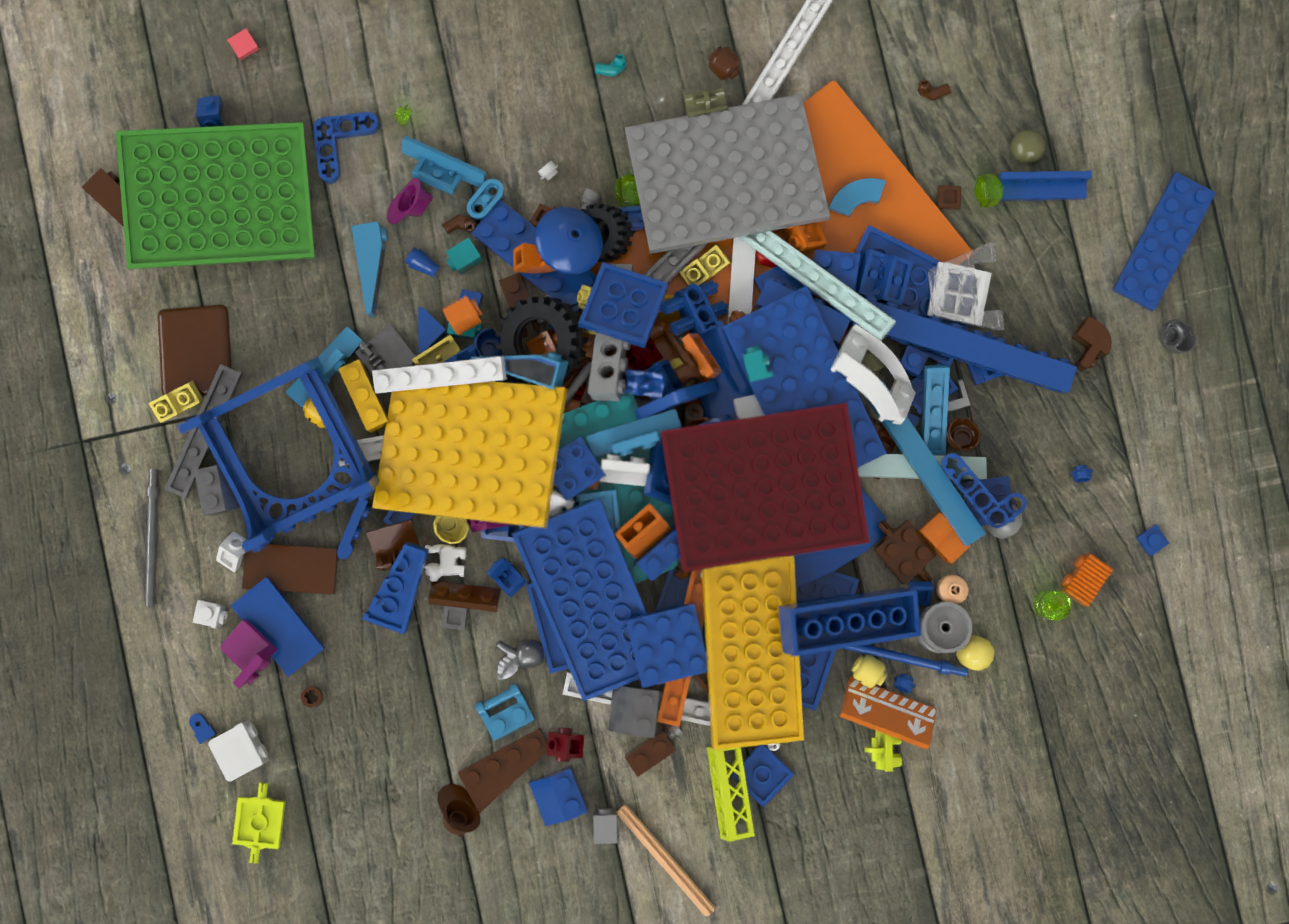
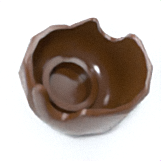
M957 417L947 427V444L956 451H972L980 442V430L970 418L960 419Z

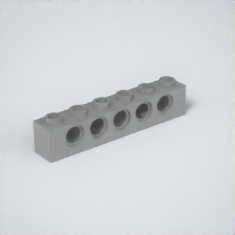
M607 263L616 267H620L635 272V269L632 264ZM596 332L588 393L592 400L620 401V396L625 391L623 374L628 369L626 351L630 350L631 343ZM617 351L613 356H607L609 352ZM614 372L610 378H604L607 373Z

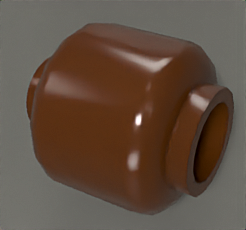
M719 46L708 58L710 61L708 64L709 69L720 80H726L728 77L732 80L741 71L738 68L741 64L740 57L728 46L723 48Z

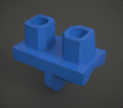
M633 369L625 370L627 377L625 393L653 397L665 396L666 389L668 388V376L666 373Z

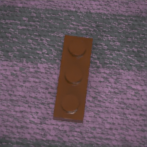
M437 581L432 582L428 603L497 612L501 589Z

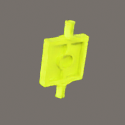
M259 782L257 796H239L237 800L232 844L244 845L251 849L249 863H259L261 849H279L281 846L286 801L273 800L267 797L269 783Z

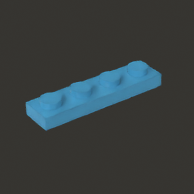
M948 365L925 366L922 439L933 455H946L950 367Z

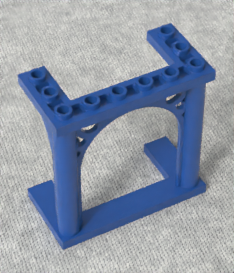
M318 357L177 425L181 434L195 427L199 428L236 496L247 527V539L241 544L245 553L253 550L254 553L267 547V544L272 542L271 540L276 538V533L280 531L287 533L295 529V524L302 520L304 523L310 522L317 518L316 513L322 510L324 513H328L336 509V504L343 500L345 503H348L356 498L361 501L370 497L375 492V488L379 483L378 471L373 473L319 369L322 364ZM300 377L332 439L334 463L326 481L314 492L299 498H281L263 491L252 481L223 429L218 416ZM344 458L345 464L348 463L349 467L340 466V459ZM341 471L346 472L350 475L351 482L348 484L340 483L336 480L335 474ZM334 484L340 490L332 489V492H329L327 487ZM314 496L315 502H311L309 497ZM260 498H266L268 500V503L265 505L264 509L262 507L264 503L261 502ZM274 503H280L282 506V514L278 518H273L270 514L271 506ZM290 504H294V505L296 506V510H294V508H293V509L289 512V515H287V513H288V507H287V506L290 505Z

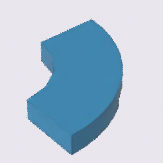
M876 178L854 181L846 185L835 195L828 209L849 217L852 211L860 204L868 202L878 204L886 181Z

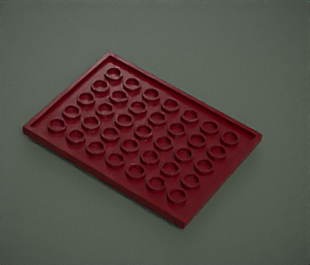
M847 403L661 431L682 572L870 543Z

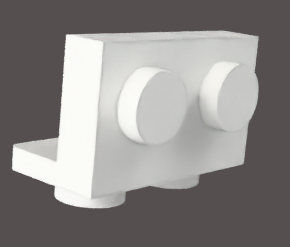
M607 454V459L602 458L601 469L606 476L600 479V481L645 486L647 473H649V463H644L645 458L631 457L630 461L621 460L619 455Z

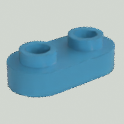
M488 179L467 203V211L473 219L483 220L498 201L502 200L504 197L502 183L497 179ZM491 189L497 190L495 195L489 194ZM477 206H482L483 210L481 212H476L475 208Z

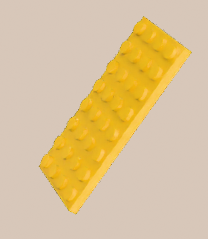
M790 555L702 569L712 749L718 750L804 741L800 656H791L782 652L778 606L797 603L794 556Z

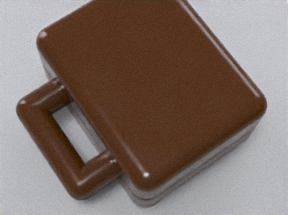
M224 305L171 308L159 311L157 320L162 394L165 395L193 380L201 396L206 395L219 365L222 364L232 369L228 309Z

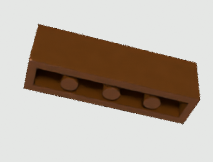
M100 168L82 188L124 227L120 178L111 170L107 173Z

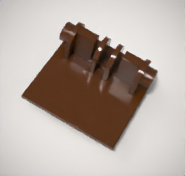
M411 519L366 532L376 558L377 570L385 571V569L392 567L407 542L420 546Z

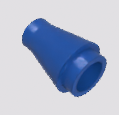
M414 247L405 260L409 268L427 274L432 278L440 268L421 248L418 250Z

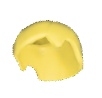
M436 516L433 528L436 536L441 541L455 544L466 538L469 524L467 519Z
M971 635L969 642L956 652L960 664L975 671L988 668L994 660L995 654L991 642L976 635Z

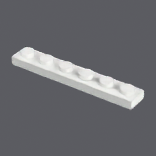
M504 356L372 371L375 393L507 379Z

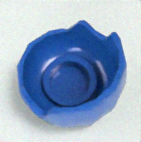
M493 328L481 330L474 338L473 344H475L477 356L503 355L501 349L496 350L495 344H501V338L496 336V331Z

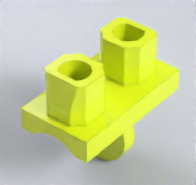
M875 730V738H871V746L865 747V752L871 753V761L875 762V769L893 772V768L902 766L901 754L893 753V745H900L902 740Z

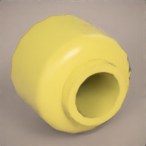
M868 654L865 656L860 655L851 669L853 671V678L868 688H873L876 684L881 686L887 677V674L884 673L885 664Z

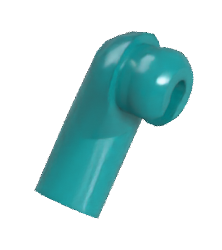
M617 54L610 64L596 63L595 74L611 77L618 75L626 68V57L623 54Z

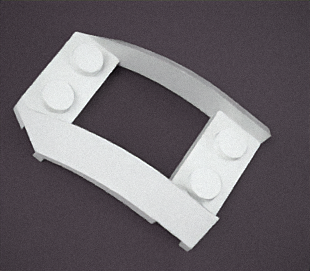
M857 324L852 325L830 370L833 372L838 370L847 376L846 381L860 390L875 406L880 414V421L884 419L892 420V424L901 425L907 417L916 394L907 373L897 357L885 344ZM866 350H869L879 358L895 380L890 392L874 373L861 364Z

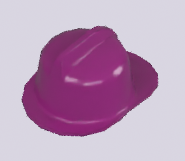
M418 178L410 180L406 187L393 199L386 214L388 223L396 224L406 216L419 217L424 213L433 196L421 187V182Z

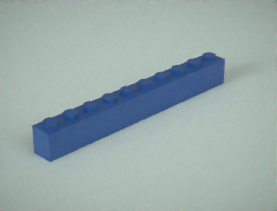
M864 296L867 301L896 321L895 325L885 336L886 338L1003 374L1061 394L1070 392L1077 366L1070 365V360L1059 357L1055 360L1049 358V354L1046 352L1036 351L1033 353L1027 351V346L1021 344L1011 346L1006 344L1007 340L999 337L990 339L985 337V333L972 330V332L963 330L964 326L951 323L949 326L943 324L940 318L929 316L928 319L920 316L921 312L908 309L906 312L900 310L897 304L886 302V305L878 303V299L875 297ZM850 320L849 326L857 324L853 320Z

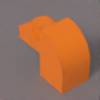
M522 243L513 249L514 272L537 274L555 271L540 257L536 245Z

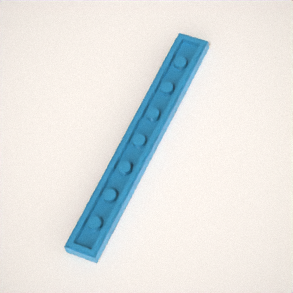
M863 394V396L865 397V399L867 400V402L879 418V412L872 404V402ZM906 417L901 425L892 424V420L884 419L881 421L963 545L967 547L985 535V531L908 417Z

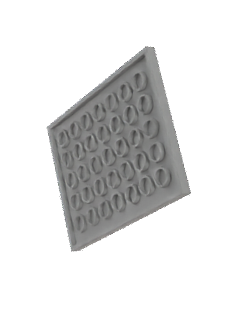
M801 94L730 107L725 111L689 118L688 116L625 127L650 254L830 219Z

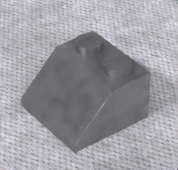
M242 462L245 470L248 473L247 463ZM219 465L194 470L203 515L213 516L241 510L236 496Z
M628 685L614 689L612 692L608 731L654 738L659 689Z

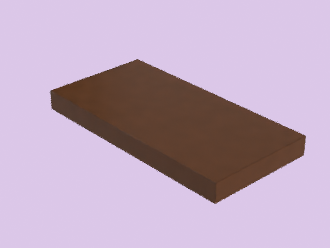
M267 544V547L255 553L253 550L245 553L242 589H252L268 576L280 591L335 594L338 562L337 550L339 549Z

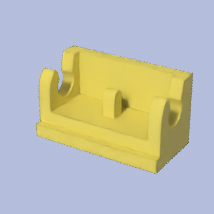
M449 335L412 360L416 366L442 363L460 352L461 349L454 338Z

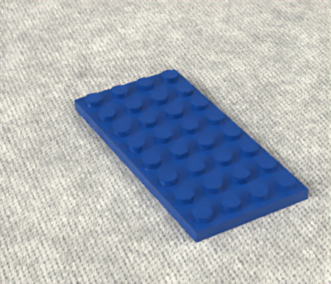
M807 286L722 327L747 380L748 376L742 358L743 354H747L746 349L760 346L762 354L767 353L770 367L766 369L767 372L772 371L773 376L749 382L764 415L847 403L857 467L887 454L855 386L846 381L847 376L838 370L835 372L830 370L838 350Z
M600 498L549 517L547 528L527 526L512 532L514 541L583 702L639 680L640 677L626 619L647 614V611Z

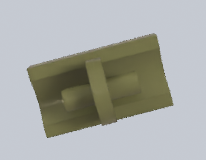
M724 88L708 91L702 90V92L684 95L688 118L728 110Z

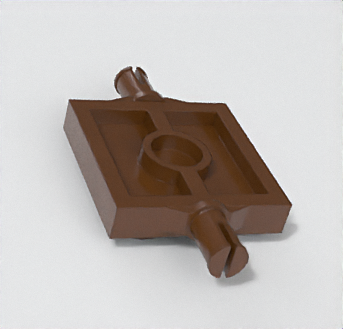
M885 519L881 520L877 526L885 536L881 543L873 550L901 584H906L913 576L918 575L923 582L932 581L933 579L925 571V568L937 554L910 520H905L899 527L894 529L888 525Z

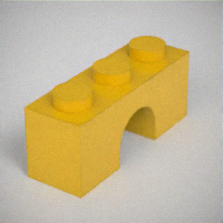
M358 359L339 368L338 370L366 431L373 433L386 427V423L389 422L387 419L388 414L383 403L380 402L372 386L373 381L365 364Z

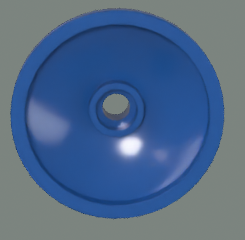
M558 207L549 211L539 221L535 231V244L540 257L549 267L560 273L575 275L586 272L596 264L601 256L603 249L601 231L588 214L577 208ZM571 232L575 233L577 238L572 237Z

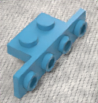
M404 136L402 139V153L419 160L412 171V178H418L421 182L450 195L454 194L462 180L478 188L485 182L486 172L480 168L467 164L456 157L445 154L408 136Z
M346 327L318 357L322 364L319 369L327 385L331 381L330 378L336 372H339V368L346 365V361L359 348V344L363 342L349 327ZM300 377L286 391V394L301 407H304L305 402L310 398Z
M672 409L587 435L586 438L594 458L612 452L614 454L620 453V456L633 453V448L642 446L643 449L656 446L655 441L660 440L661 431L681 428L676 410Z

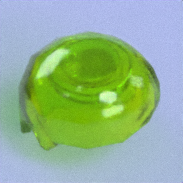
M627 173L620 178L618 177L613 189L615 200L623 207L639 206L640 202L634 175Z
M990 173L977 176L975 196L980 203V207L990 208L997 205L1003 198L1004 192L1003 183L1000 178Z

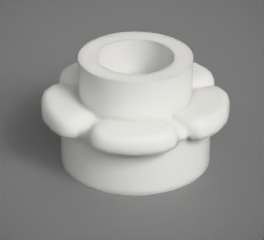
M552 160L538 171L542 176L540 179L546 178L549 181L558 173L556 170L558 164L555 165Z

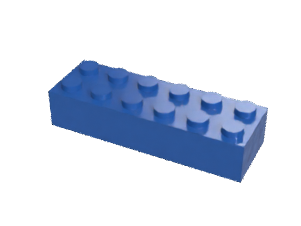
M906 587L778 606L782 652L791 656L921 636L917 590Z

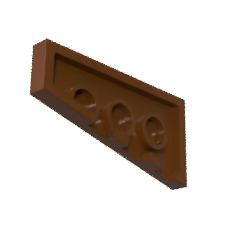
M540 728L458 772L479 814L547 752L548 742Z

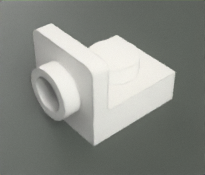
M232 532L219 545L216 561L235 573L239 569L245 553L241 544L246 539L238 533Z
M197 600L192 623L211 626V628L215 629L222 628V624L226 623L228 617L227 605Z

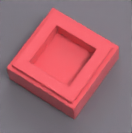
M247 28L227 39L240 61L259 50Z

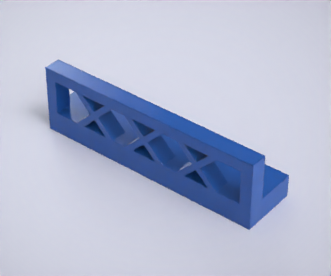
M1092 171L1001 172L995 178V201L1085 200L1087 198V181L1092 178Z

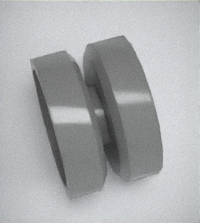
M940 602L923 608L919 613L921 636L916 637L926 650L933 653H954L962 649L969 642L972 634V621L968 613L960 605L952 602Z

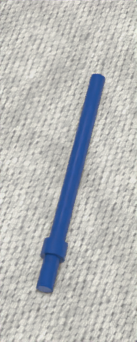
M870 645L843 648L938 670L940 674L949 675L951 673L964 677L968 674V668L952 665L950 661L940 660L939 662Z

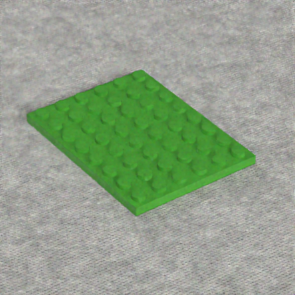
M303 122L116 131L128 270L315 258Z

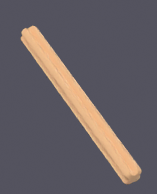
M628 805L620 807L617 815L704 916L711 915L715 910V906Z

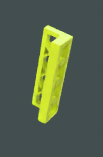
M712 746L706 747L720 838L731 842L755 836L741 747L713 750ZM734 750L735 760L732 765L725 761L724 751ZM732 772L736 773L739 777V782L735 789L729 785L728 781ZM736 795L742 798L743 803L739 811L732 807V801ZM741 818L746 822L747 832L737 834L735 825Z

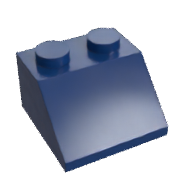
M572 765L529 782L545 826L565 822L588 813V806Z

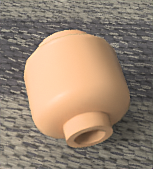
M958 575L944 576L936 585L937 596L942 602L960 604L968 596L969 588L967 582Z

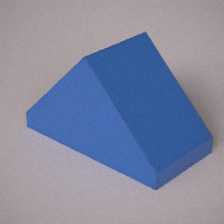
M418 307L419 353L421 354L441 341L447 335V330L423 307Z

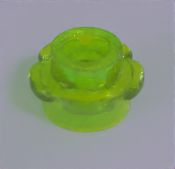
M405 105L404 108L399 106L393 116L397 119L396 124L399 123L402 126L406 124L413 112L408 108V105Z

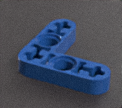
M363 112L322 117L315 121L313 131L318 173L324 182L333 184L340 178L337 139L375 134L380 128L379 120L375 114ZM367 119H371L374 122L371 124V128H367L366 125H359L360 130H357L358 126L355 120H358L360 124L367 123ZM344 121H350L353 124L352 129L348 132L341 130V124ZM323 124L330 128L326 130V136L332 140L324 139V134L319 130L323 128ZM326 145H330L333 148L330 156H323L321 154V149ZM325 162H330V168L335 171V173H331L330 178L324 174L328 172Z
M714 380L685 387L634 410L639 420L659 414L679 404L708 396L717 392L718 389Z

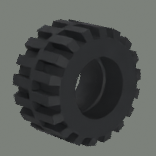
M604 204L588 205L586 209H581L597 225L604 220L609 228L608 240L603 245L601 256L597 262H613V260L621 258L620 254L627 253L626 246H631L632 242L629 241V238L633 237V232H630L629 229L632 227V223L626 221L629 218L627 214H623L622 210L615 208V206ZM573 233L572 237L577 238V235Z

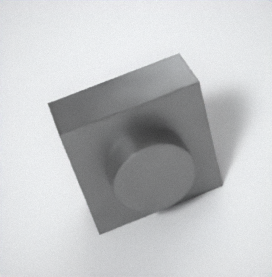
M444 606L442 628L465 630L468 609Z

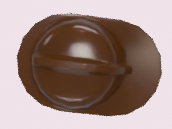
M447 784L438 792L437 801L443 815L442 822L445 829L452 834L458 835L459 838L463 837L465 833L476 830L480 825L481 818L467 790L456 784Z

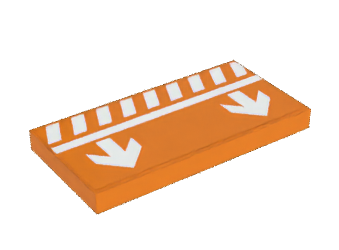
M850 676L840 717L927 750L931 743L937 708L876 685L873 688H868Z

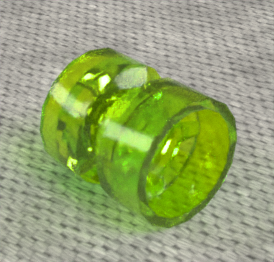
M1045 590L1036 595L1033 600V608L1038 617L1059 621L1069 615L1071 602L1068 596L1061 591Z

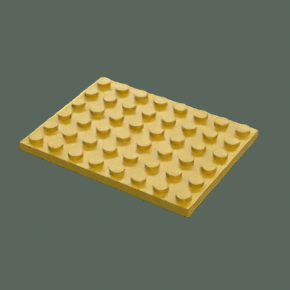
M488 381L391 392L387 416L389 422L386 423L377 476L379 483L375 488L372 508L547 528L567 389L564 387L550 389L541 385Z

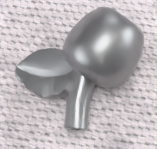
M501 640L495 645V648L506 654L497 664L496 672L499 680L511 677L517 671L518 666L521 668H533L541 665L544 660L543 646L534 640H520L516 648L505 644Z

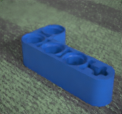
M949 453L943 458L942 467L991 527L1001 528L1025 510L1027 503L1023 495L1012 493L998 503L959 455ZM950 458L952 460L958 459L957 466L960 470L963 467L967 469V471L960 473L957 479L953 476L957 472L953 468H947L949 465L947 460ZM969 475L973 477L974 485L966 489L962 487L961 479ZM980 493L987 494L989 497V503L984 507L978 506L976 503V496ZM1013 497H1019L1023 501L1022 508L1012 510L1009 506V500ZM995 511H999L1004 515V521L1000 525H995L991 522V514Z

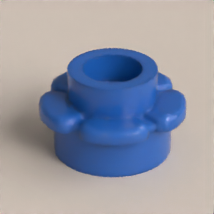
M1079 465L1074 467V471L1070 473L1075 483H1083L1092 480L1091 473H1093V469H1088L1087 465Z
M902 673L894 678V687L902 692L911 693L912 689L916 688L913 682L914 679L907 674Z

